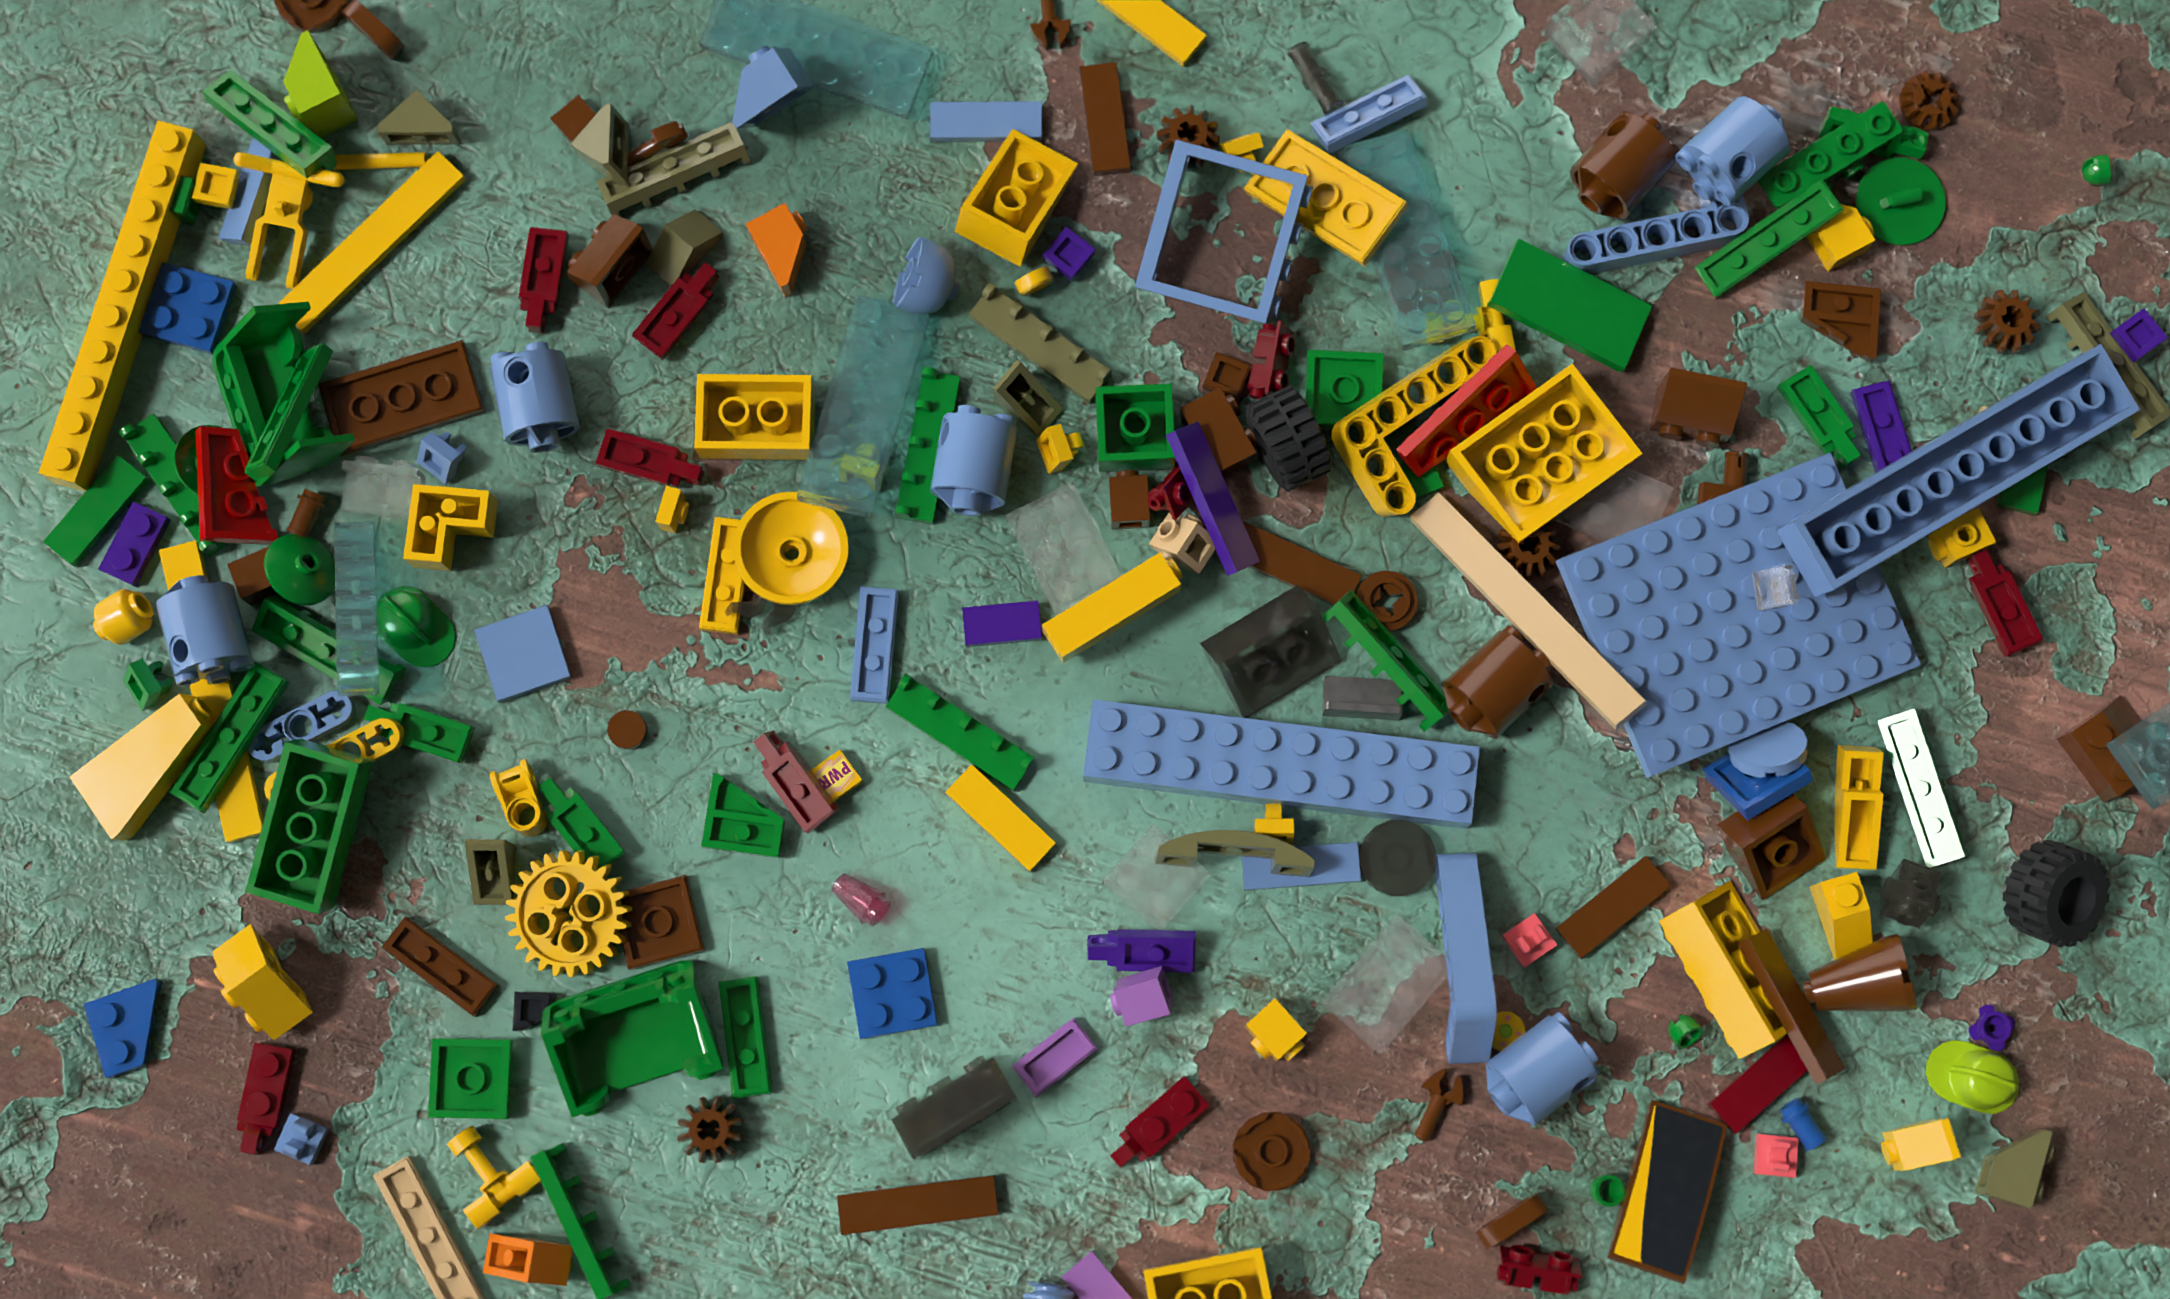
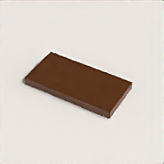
M464 340L318 383L331 433L334 436L353 434L355 441L340 457L485 413Z

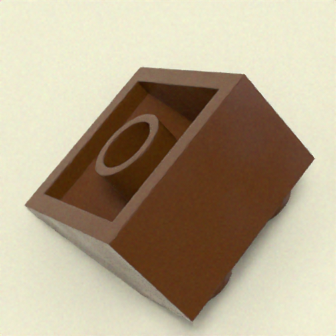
M615 214L608 221H602L595 228L592 234L593 240L584 251L581 249L574 254L569 262V270L567 271L575 285L607 308L612 305L648 260L653 250L644 229L640 225Z
M1671 367L1657 387L1649 430L1657 431L1660 437L1670 440H1680L1682 437L1696 439V443L1704 447L1714 448L1719 447V444L1724 445L1732 436L1747 382Z
M2121 695L2057 738L2102 802L2119 797L2149 776L2167 759Z
M1794 794L1789 795L1748 821L1737 811L1717 824L1728 853L1762 900L1826 859L1808 807Z

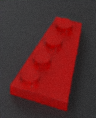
M1506 344L1473 377L1466 381L1453 396L1436 409L1414 433L1405 439L1396 450L1410 471L1420 477L1446 459L1449 451L1457 446L1459 442L1470 437L1484 427L1485 424L1537 389L1518 353Z

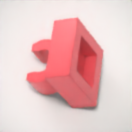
M1535 913L1501 936L1523 968L1557 946V943Z
M1756 1134L1753 1174L1796 1178L1798 1138Z

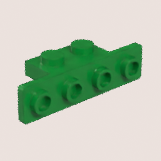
M1881 101L1777 164L1760 178L1758 183L1773 206L1779 209L1821 179L1831 189L1833 187L1831 182L1841 175L1844 180L1851 178L1864 168L1862 162L1872 151L1900 135L1903 129L1886 103Z

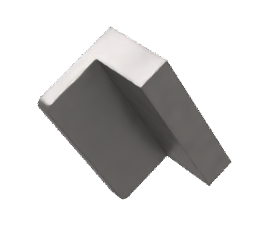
M1324 676L1322 716L1399 721L1403 713V706H1400L1396 699L1401 695V689L1393 680Z

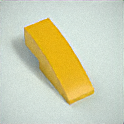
M1838 745L1834 806L1835 862L1837 868L1877 869L1884 795L1880 791L1884 752L1877 747Z

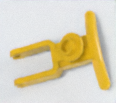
M238 152L234 156V163L237 166L273 174L265 214L255 222L245 273L246 279L252 281L258 279L268 225L274 224L295 230L286 277V288L294 289L300 282L308 237V230L302 223L303 213L310 207L313 201L309 182L331 187H341L344 184V177L338 172L319 169L309 178H305L284 161Z

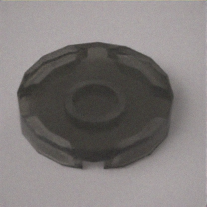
M1388 820L1376 825L1365 836L1359 850L1360 870L1364 880L1376 891L1381 892V894L1388 897H1406L1420 891L1431 880L1436 867V849L1430 836L1419 825L1407 820Z

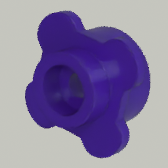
M1992 1005L1981 1006L1978 1010L1979 1017L1976 1023L1968 1029L1969 1036L1973 1040L1980 1039L1987 1043L1992 1051H2000L2004 1049L2005 1040L2010 1036L2011 1031L2015 1029V1021L2011 1016L1996 1012ZM1990 1024H1993L1995 1026V1030L1993 1032H1991L1988 1028Z

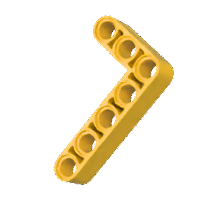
M1476 336L1458 342L1334 425L1332 441L1377 514L1383 517L1403 515L1408 513L1416 502V494L1412 485L1383 438L1461 387L1473 377L1492 356L1497 354V349L1491 339L1485 336ZM1471 346L1478 352L1479 359L1477 364L1469 356ZM1441 365L1448 370L1449 380L1447 383L1443 382L1440 378L1439 370ZM1411 385L1418 389L1419 400L1417 403L1413 402L1410 398L1409 389ZM1381 405H1384L1389 411L1387 423L1380 419L1379 408ZM1351 424L1359 431L1357 443H1354L1348 434ZM1371 457L1375 458L1379 465V471L1376 476L1368 468V462ZM1391 489L1398 496V504L1395 508L1388 501V494Z

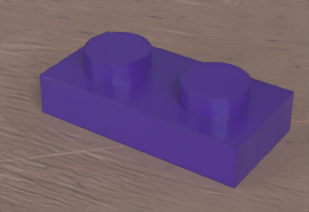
M132 502L98 570L137 587L171 520L162 514Z

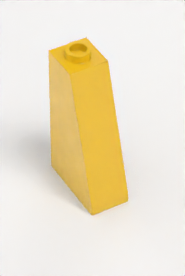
M179 693L70 776V779L112 840L128 841L137 833L183 772L214 725L209 717L212 715V712L200 697Z

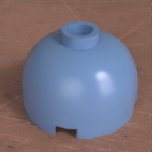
M918 237L905 260L909 261L905 272L900 271L894 291L893 305L906 312L923 315L931 314L941 309L947 299L953 301L959 291L961 280L955 278L957 268L951 253L934 241Z

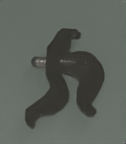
M756 594L753 601L731 602L726 608L725 614L730 616L732 613H737L743 617L755 618L762 614L767 600ZM772 602L774 610L764 618L762 623L764 633L770 635L772 627L789 620L795 612L796 605H783Z

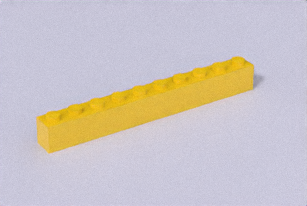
M157 120L38 472L54 484L86 492L94 481L142 338V334L138 332L161 264L162 262L167 263L180 221L170 212L180 176L195 180L206 144L193 129Z

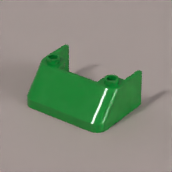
M309 302L253 306L214 349L212 363L232 427L239 430L249 459L294 369L293 364L303 351V337L297 330L296 324L311 309ZM306 407L276 472L254 480L256 486L273 485L329 465L355 441L354 435L334 436L326 427L313 428Z

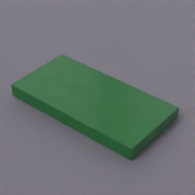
M1519 238L1512 247L1487 303V306L1619 373L1626 368L1652 305Z

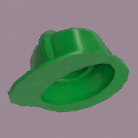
M397 587L382 595L376 603L372 616L374 628L379 636L402 659L411 665L424 668L438 665L447 659L453 650L455 642L453 624L424 593L413 587Z

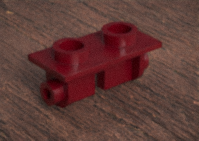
M1278 321L1277 326L1269 323L1263 324L1262 329L1257 332L1254 357L1256 359H1266L1265 364H1252L1247 387L1250 391V398L1260 400L1265 397V394L1268 396L1289 385L1287 368L1289 357L1294 354L1296 341L1294 332L1282 321Z
M1178 462L1175 463V468L1164 478L1165 483H1160L1148 493L1147 501L1148 506L1152 510H1169L1173 520H1177L1194 500Z
M1519 1244L1512 1245L1511 1247L1500 1246L1502 1265H1498L1497 1280L1504 1281L1505 1286L1532 1289L1534 1276L1541 1277L1540 1291L1568 1295L1569 1291L1577 1292L1578 1278H1582L1579 1258L1573 1257L1564 1251L1538 1252L1528 1246Z

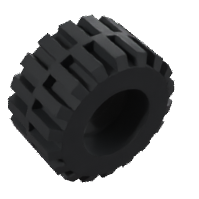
M1287 386L1247 405V422L1258 442L1257 449L1271 476L1281 488L1290 492L1331 471L1330 453L1320 426L1305 399L1293 387Z
M2044 840L2042 843L2036 842L2032 844L2030 850L2025 849L2019 854L2020 859L2017 862H2013L2010 867L2012 871L2009 877L2006 876L2004 884L2007 886L2006 891L2003 892L2002 901L2006 902L2003 908L2004 913L2009 917L2008 922L2010 925L2017 928V931L2057 947L2075 946L2077 941L2083 942L2086 940L2090 931L2094 932L2098 927V921L2104 917L2106 912L2104 910L2105 905L2109 903L2110 894H2107L2110 887V879L2106 878L2108 871L2105 865L2101 864V860L2097 856L2052 840Z

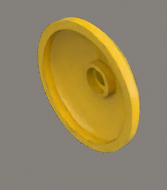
M801 492L776 493L755 503L740 520L733 540L734 561L742 580L758 596L777 604H804L823 596L839 581L848 560V537L840 517L821 499ZM790 549H795L799 552V556L795 560H789L785 557V553Z

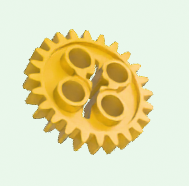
M569 850L559 851L558 860L553 853H548L544 855V864L540 860L530 862L533 873L528 870L519 872V876L524 884L517 883L511 885L510 888L518 894V897L506 900L507 905L515 908V913L505 916V920L516 922V927L509 931L508 935H520L522 940L516 945V951L528 948L529 953L525 961L528 963L539 958V971L547 970L552 965L553 976L562 975L566 967L568 976L574 977L578 975L580 967L585 975L593 972V963L599 968L607 965L604 954L609 957H614L618 954L613 943L621 944L626 942L627 938L619 930L631 927L632 924L622 919V914L632 910L631 906L621 905V899L629 895V891H617L616 886L621 882L622 877L612 879L608 877L612 868L610 864L598 869V856H592L585 862L584 851L575 852L572 859ZM557 877L562 879L566 885V892L563 897L558 896L554 891L553 884ZM582 882L584 884L583 891L577 896L579 883ZM590 895L597 897L600 902L598 914H593L587 906ZM571 906L569 913L572 916H574V918L572 920L566 921L568 918V913L564 911V907ZM540 913H544L549 918L550 926L547 932L541 930L538 926L537 919ZM574 930L579 931L584 938V944L581 949L576 948L571 941V935ZM560 931L558 937V944L555 945L553 943V939L555 935Z

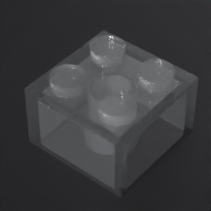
M1571 0L1550 18L1544 35L1581 75L1595 87L1649 42L1656 24L1633 0Z

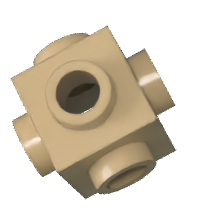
M1168 513L1149 542V545L1158 553L1161 552L1166 561L1172 558L1178 568L1181 567L1200 574L1215 550L1209 533L1204 529L1205 524L1190 514H1186L1185 517L1179 516L1177 520H1173L1171 513Z

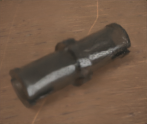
M1307 41L1300 42L1288 51L1287 56L1292 60L1302 76L1303 87L1305 90L1312 92L1324 115L1343 107L1345 101L1329 79L1330 71L1326 66H1321Z

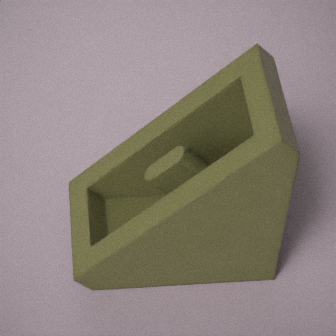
M417 89L380 122L377 128L378 134L386 145H460V137L453 125Z
M609 103L599 110L570 145L590 167L617 184L624 185L627 184L629 124L615 107Z
M694 209L665 224L646 262V266L672 286L678 277L682 279L686 274H689L724 233Z
M1018 360L993 387L994 402L1037 436H1040L1063 410L1062 406Z
M466 839L465 850L473 904L507 905L506 900L514 898V891L510 887L514 884L516 845L507 840Z

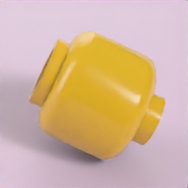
M129 589L117 590L96 604L94 608V630L105 641L109 640L117 645L128 644L150 629L154 614L152 605L141 592Z

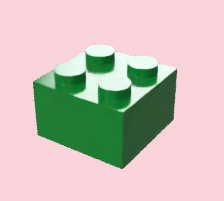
M1172 383L1095 387L1099 472L1175 468V456L1166 437L1167 434L1174 431Z

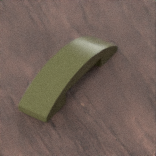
M1209 830L1180 836L1158 846L1154 863L1193 867L1197 859V853L1271 859V874L1310 877L1314 869L1315 860L1293 845L1267 835L1239 830Z

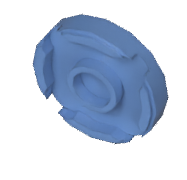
M1784 721L1728 744V752L1732 765L1742 773L1761 778L1766 777L1765 773L1776 772V777L1784 776L1799 769L1806 761L1808 740L1802 729L1794 723Z

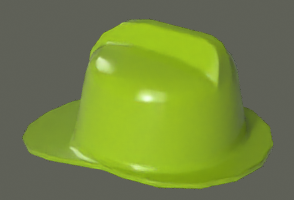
M1953 1040L1942 1043L1932 1050L1926 1061L1925 1073L1930 1087L1938 1096L1954 1104L1980 1113L1995 1114L2003 1112L2011 1106L2018 1095L2019 1078L2016 1068L2008 1058L1998 1052L1969 1042Z

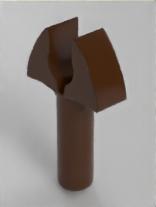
M1040 0L1042 19L1039 23H1030L1031 33L1036 42L1047 51L1045 34L1049 31V27L1052 26L1053 30L1058 33L1059 49H1062L1070 33L1071 19L1061 20L1057 17L1055 0Z
M673 121L651 130L653 138L628 153V167L652 157L663 149H670L684 143L688 138V134L683 124L678 125L677 121Z
M1446 1069L1437 1071L1422 1083L1421 1088L1429 1091L1431 1099L1415 1132L1417 1139L1423 1142L1430 1140L1445 1105L1452 1102L1458 1106L1462 1105L1463 1084L1460 1075L1456 1076L1451 1091L1444 1093L1443 1096H1440L1439 1082L1443 1078Z

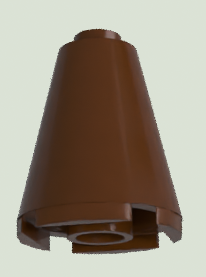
M1898 934L1883 937L1808 972L1810 980L1802 982L1809 1004L1816 1003L1818 1011L1909 1012L1917 1010L1914 989L1910 981L1905 953Z

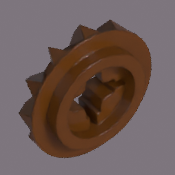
M1924 71L1919 75L1912 76L1905 83L1900 92L1899 105L1902 114L1912 125L1924 130H1936L1945 127L1954 119L1959 111L1961 95L1957 94L1954 88V81L1949 82L1943 77L1942 72L1932 74ZM1924 92L1929 96L1934 93H1940L1938 100L1935 102L1938 107H1935L1932 103L1927 106L1924 105L1922 108L1919 107L1926 97Z
M1394 571L1373 573L1362 582L1357 592V596L1389 631L1399 630L1409 623L1417 609L1418 599L1413 584L1405 576ZM1380 587H1382L1383 592H1386L1388 597L1395 596L1396 598L1401 596L1392 605L1393 616L1390 615V612H1387L1385 607L1378 608L1376 606L1372 608L1381 598Z

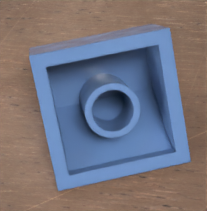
M764 46L748 57L751 63L742 68L732 122L736 128L756 127L815 87L791 48H777V46L769 49L768 46Z

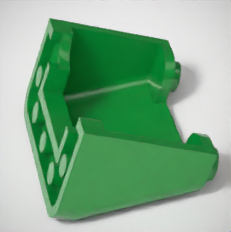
M689 960L674 962L559 999L548 1005L543 1011L541 1037L572 1118L582 1114L583 1116H593L600 1113L609 1101L610 1093L682 1069H684L687 1076L695 1077L697 1080L710 1078L718 1070L723 1069L722 1056L695 967L692 961Z

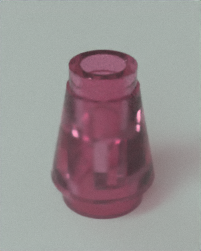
M846 873L836 880L831 890L861 924L867 923L871 927L882 920L891 904L885 898V892L854 877H850Z

